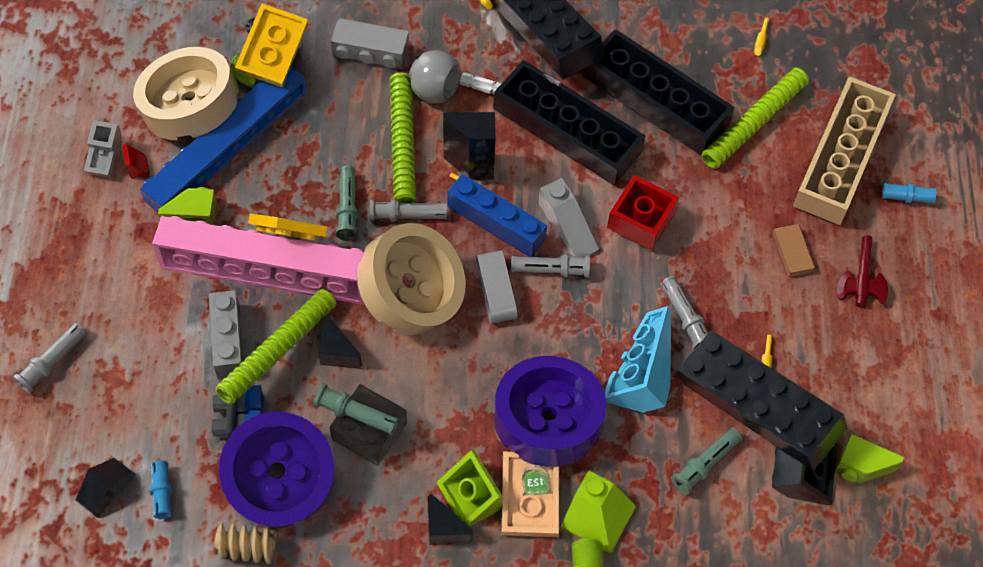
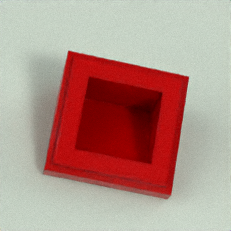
M124 144L122 149L129 177L134 179L148 176L149 168L146 155L132 146Z

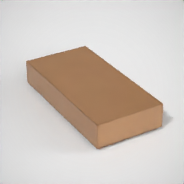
M799 224L775 228L773 236L788 277L813 272L815 267Z

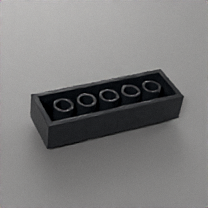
M490 0L495 8L562 80L604 58L601 35L566 0Z
M617 29L602 42L604 58L584 69L585 78L700 155L719 137L731 122L735 108L733 105Z
M525 60L494 91V110L613 185L619 181L643 152L646 135Z
M712 330L677 369L685 386L812 471H814L848 429L843 413Z

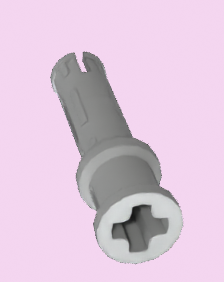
M370 199V222H374V220H391V222H395L398 219H447V203H398L395 200H391V202H375L374 199Z
M568 254L561 255V258L511 257V272L560 273V276L563 277L568 275H584L585 278H589L590 255H585V257H569Z
M670 276L663 280L661 286L681 318L682 330L689 335L693 342L692 348L694 350L708 334L704 326L705 321L703 317L697 315L677 278Z
M73 323L42 355L30 359V364L19 375L15 374L12 377L15 383L26 393L31 394L33 387L43 377L47 378L50 375V369L87 335L80 326L78 327V324Z

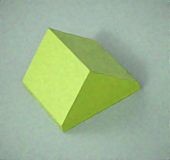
M475 450L469 451L436 482L453 512L468 526H472L502 509V495Z

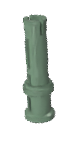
M343 166L339 170L340 207L336 211V218L338 219L336 237L349 241L356 239L359 235V230L356 228L359 212L355 208L356 170L351 166Z
M324 383L320 385L313 401V406L316 408L321 406L331 410L338 417L346 415L390 435L394 433L399 420L397 417L390 416L352 400L351 396L346 392L341 394L331 390Z
M733 427L729 428L698 458H691L687 462V466L679 474L674 473L671 476V482L680 493L689 495L692 492V487L700 480L704 481L708 477L709 470L742 441L743 438L738 430Z

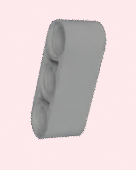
M503 251L476 255L477 269L490 323L517 319L516 303Z

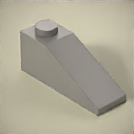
M563 178L541 187L538 204L573 257H585V255L592 256L598 253L599 248L576 198Z

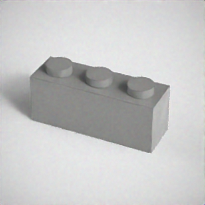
M338 18L331 39L332 56H337L341 59L359 60L364 63L385 65L389 68L403 69L409 48V31Z
M236 290L209 293L213 367L218 379L228 378V375L244 361L240 305Z

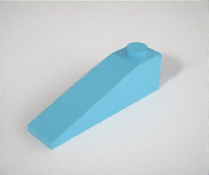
M669 306L647 312L633 336L635 342L629 352L624 351L620 358L623 361L618 372L613 371L608 379L605 390L606 403L642 413L665 407L671 379V309Z

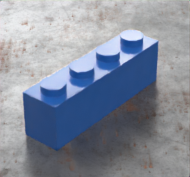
M461 174L447 191L448 208L528 257H533L545 242L547 224L464 174Z

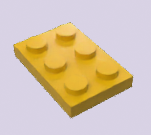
M261 3L236 63L235 71L283 88L308 26V19Z
M250 214L248 224L257 225V231L314 241L316 236L326 237L327 226L279 217Z

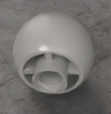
M431 50L424 52L419 59L413 62L410 69L409 78L412 90L420 99L427 103L440 104L447 102L451 99L460 79V64L451 54L445 51Z

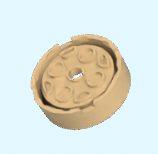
M188 47L167 53L152 62L137 79L133 90V99L143 120L152 133L164 139L178 140L180 136L191 135L192 138L199 137L221 125L231 115L237 105L236 97L239 87L223 55L205 47Z
M416 223L400 224L375 238L364 249L365 252L357 268L358 288L364 304L377 321H383L388 326L394 328L393 331L397 333L416 335L427 332L448 321L459 310L464 299L466 287L463 265L456 250L449 241L434 229ZM403 276L412 280L410 288L404 285L402 281Z

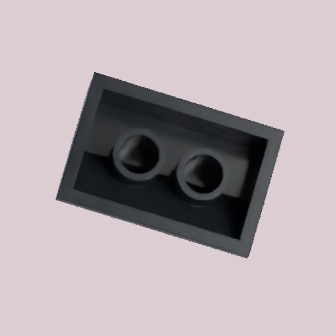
M443 112L444 159L470 179L477 181L494 179L495 112Z
M838 441L814 471L776 447L772 488L787 498L832 505Z

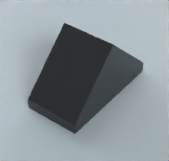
M329 316L325 318L318 351L320 365L360 368L362 366L361 354Z
M115 458L89 468L75 501L98 518L131 481L135 473Z
M430 494L427 497L429 545L470 543L473 539V529L433 494Z

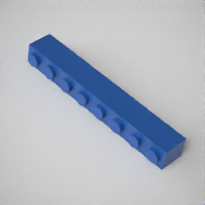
M291 67L283 88L265 81L256 83L250 92L237 100L234 111L221 125L199 136L190 145L183 147L172 161L165 163L154 177L144 182L140 188L144 201L158 212L159 208L186 189L202 187L307 92L305 77Z

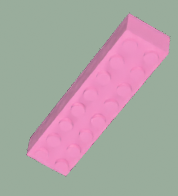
M161 216L152 244L162 269L312 296L320 289H324L330 292L335 300L364 305L357 282L358 263L361 262L364 251L361 249L339 248L334 244L322 245L312 243L306 239L294 240L278 234L271 236L261 234L255 230H237L228 225L220 227L210 225L204 221L192 222L177 216Z

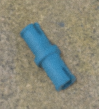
M884 183L882 199L904 200L905 203L909 204L912 201L934 204L936 188L916 187L912 183H907V185Z
M158 460L150 464L152 485L149 488L150 495L153 496V517L155 519H167V517L170 518L172 516L170 494L173 490L172 485L169 483V463L164 460Z

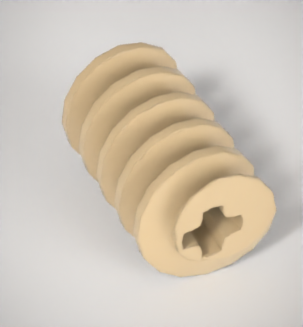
M220 522L215 536V555L218 553L221 559H226L230 553L231 559L235 561L241 555L243 561L248 562L253 554V559L256 563L261 562L264 556L265 562L271 564L276 551L277 531H275L274 535H271L269 526H266L263 533L259 534L258 526L254 525L251 533H248L246 524H243L240 532H236L235 523H232L229 530L225 531L224 523Z

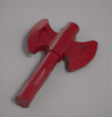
M869 235L862 237L859 274L857 278H854L851 275V271L847 270L840 277L837 284L838 299L843 300L846 296L855 294L856 306L861 308L866 307L869 295L875 297L880 304H884L888 297V284L884 276L878 273L877 277L872 280L869 276L873 239Z

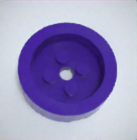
M539 356L524 360L513 366L503 376L497 387L494 408L496 433L506 448L509 447L519 455L521 460L545 467H557L574 463L582 459L585 453L593 446H596L600 439L606 413L605 393L597 378L587 368L575 361L557 356ZM549 410L556 418L554 420H546L542 417V414Z
M288 412L262 413L243 422L227 439L219 461L220 484L232 508L249 522L259 526H269L270 528L293 526L312 516L327 498L334 476L332 450L323 433L307 419ZM280 463L284 466L285 474L283 477L275 479L270 476L269 468L272 464Z

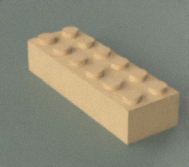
M850 76L848 77L800 186L793 207L841 225L896 94Z

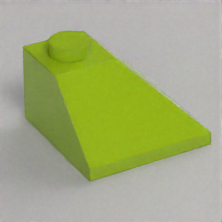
M588 471L573 498L560 528L579 539L600 540L603 545V551L611 555L636 505L614 483Z

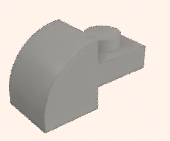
M93 120L87 145L90 148L84 172L90 175L111 178L115 159L120 157L122 145L121 130L118 124Z

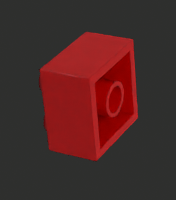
M633 175L609 213L607 228L652 251L675 215L680 197Z

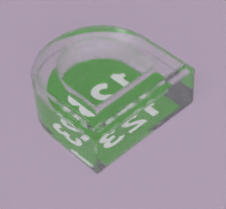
M531 465L523 471L521 480L523 496L551 494L550 475L544 467Z

